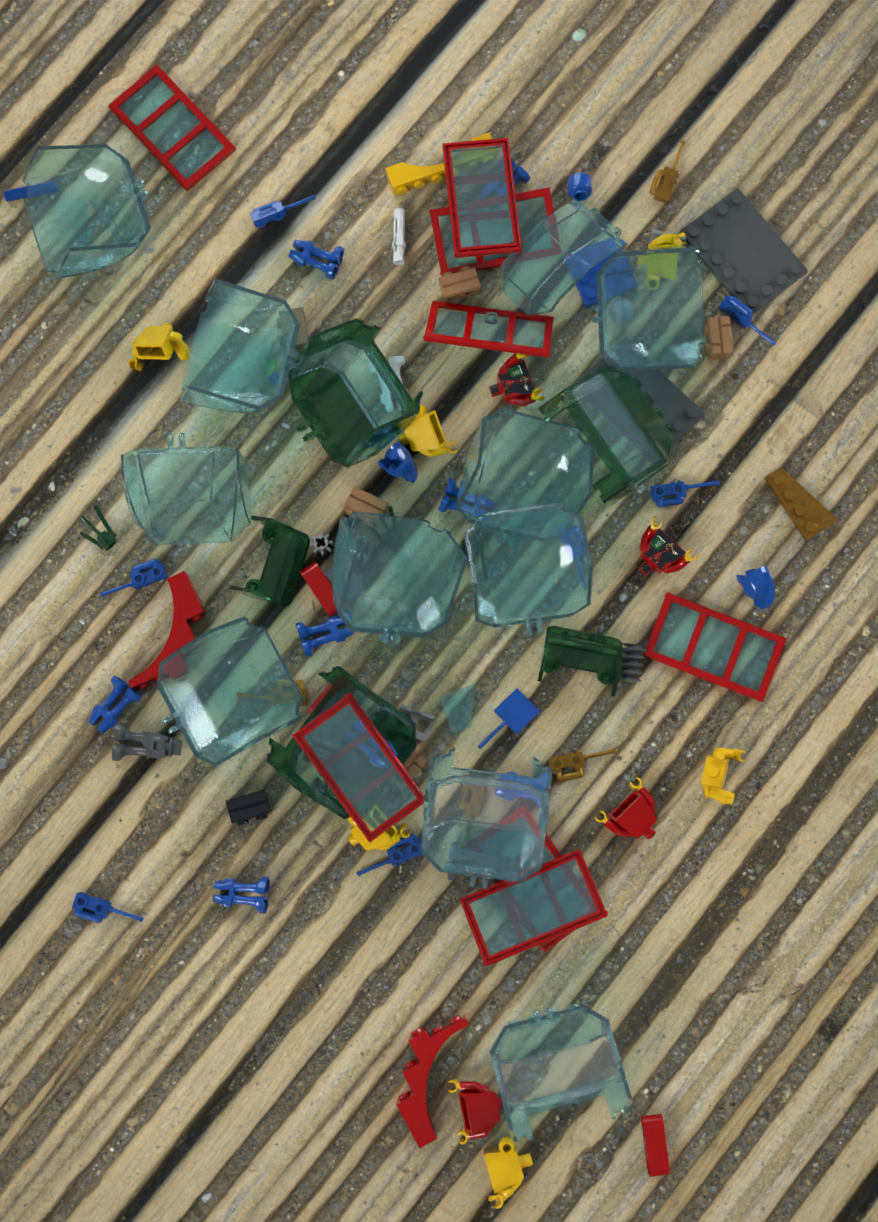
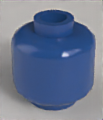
M577 172L569 177L567 182L569 196L576 201L586 200L592 193L590 176Z

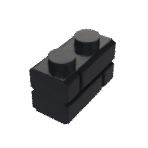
M266 790L226 800L231 823H237V826L249 823L248 819L256 817V821L268 818L267 814L272 813Z

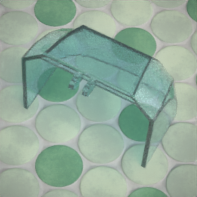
M106 144L37 146L23 176V183L27 184V198H24V205L45 270L52 272L56 279L77 276L109 267L132 255L150 231L151 225L143 204V200L149 196L147 190H141L145 187V183L141 179L135 180L129 160Z
M699 245L614 252L596 273L598 305L592 306V310L598 311V317L592 318V322H598L600 353L619 371L694 368L702 361L699 347L704 345L702 259L698 260L696 253L699 252Z
M215 278L205 298V301L208 302L205 313L201 312L182 385V390L185 392L181 395L180 401L222 411L254 413L283 397L289 369L296 367V362L292 360V357H298L299 354L294 348L300 323L286 300Z
M501 408L497 413L489 417H483L480 422L462 474L456 508L469 523L498 530L497 542L503 540L504 532L509 533L507 538V544L509 545L513 544L515 534L540 541L564 536L568 533L592 495L594 446L591 443L588 444L581 437V431L577 427Z
M180 432V448H174L173 434L168 433V448L136 449L121 455L123 487L130 514L136 526L156 545L233 542L243 529L251 524L250 467L239 450L219 446L185 447V434Z
M561 503L482 513L478 516V520L474 525L464 532L475 621L494 628L525 623L527 635L530 636L532 635L531 622H537V631L539 634H543L541 621L571 617L590 605L593 563L583 518L580 514L570 512Z
M353 511L351 516L347 518L341 517L335 542L332 592L337 613L351 632L380 634L382 643L389 642V635H391L393 644H399L400 636L424 638L447 623L468 558L448 530H437L431 527L430 522L427 520Z
M241 617L203 632L159 664L157 688L172 714L162 719L163 722L168 723L175 719L177 725L168 729L169 733L180 729L194 756L214 766L234 758L301 720L299 708L300 703L303 702V696L267 630L262 626L258 628L249 623V619L246 617Z

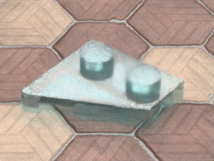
M474 684L439 697L452 734L471 727Z

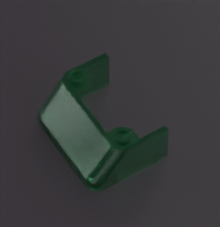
M251 516V520L264 525L262 538L266 543L270 544V549L260 580L250 579L245 588L230 585L229 589L272 604L289 606L293 601L301 575L300 571H302L309 549V536L273 518Z
M549 626L546 630L538 681H542L543 672H556L559 666L597 673V679L602 684L611 685V696L615 697L621 674L623 643L614 637L559 626Z

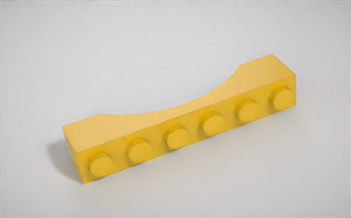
M489 132L474 137L471 141L492 139ZM497 150L461 152L452 159L453 177L464 171H473L478 166L492 164L497 160ZM401 162L385 168L386 177L393 196L397 194L403 195L414 188L420 189L426 184L438 183L443 178H446L444 163L433 166H417Z

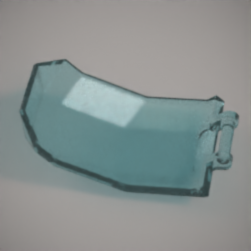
M574 199L541 220L521 241V252L508 254L501 265L503 293L529 316L553 312L559 301L592 267L616 251L624 250L628 243L620 237L622 230L619 227L613 226L605 219L597 208L589 210L577 199Z

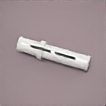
M402 208L394 209V239L392 248L393 264L395 265L405 264L406 210Z

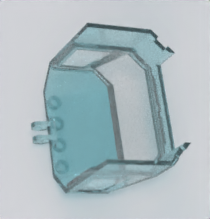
M455 748L450 749L449 753L443 756L441 754L434 755L424 794L421 854L440 872L471 876L470 887H474L476 884V877H483L481 885L484 889H487L488 879L521 882L542 869L553 770L547 766L542 767L539 764V760L535 757L531 777L454 767Z
M572 1004L567 1006V1009L561 1011L559 1009L552 1010L551 1006L546 1007L547 1014L541 1016L539 1010H535V1015L529 1016L528 1020H512L503 1027L489 1052L513 1142L522 1141V1137H527L528 1141L534 1140L528 1118L532 1114L603 1095L606 1097L612 1119L618 1117L617 1112L621 1110L623 1113L632 1110V1096L609 1019L585 1005Z

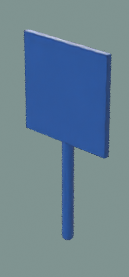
M517 688L494 710L503 722L478 748L481 749L506 724L517 734L540 711Z

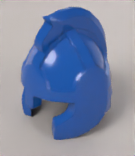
M398 441L388 448L384 459L377 462L391 476L403 477L406 481L412 483L418 477L417 468L411 453Z
M766 565L758 569L745 571L746 575H736L737 581L744 589L743 593L753 599L754 604L760 607V610L766 609L773 603L775 587Z

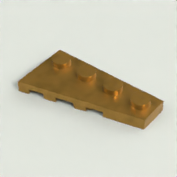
M782 467L764 477V480L805 541L839 521Z

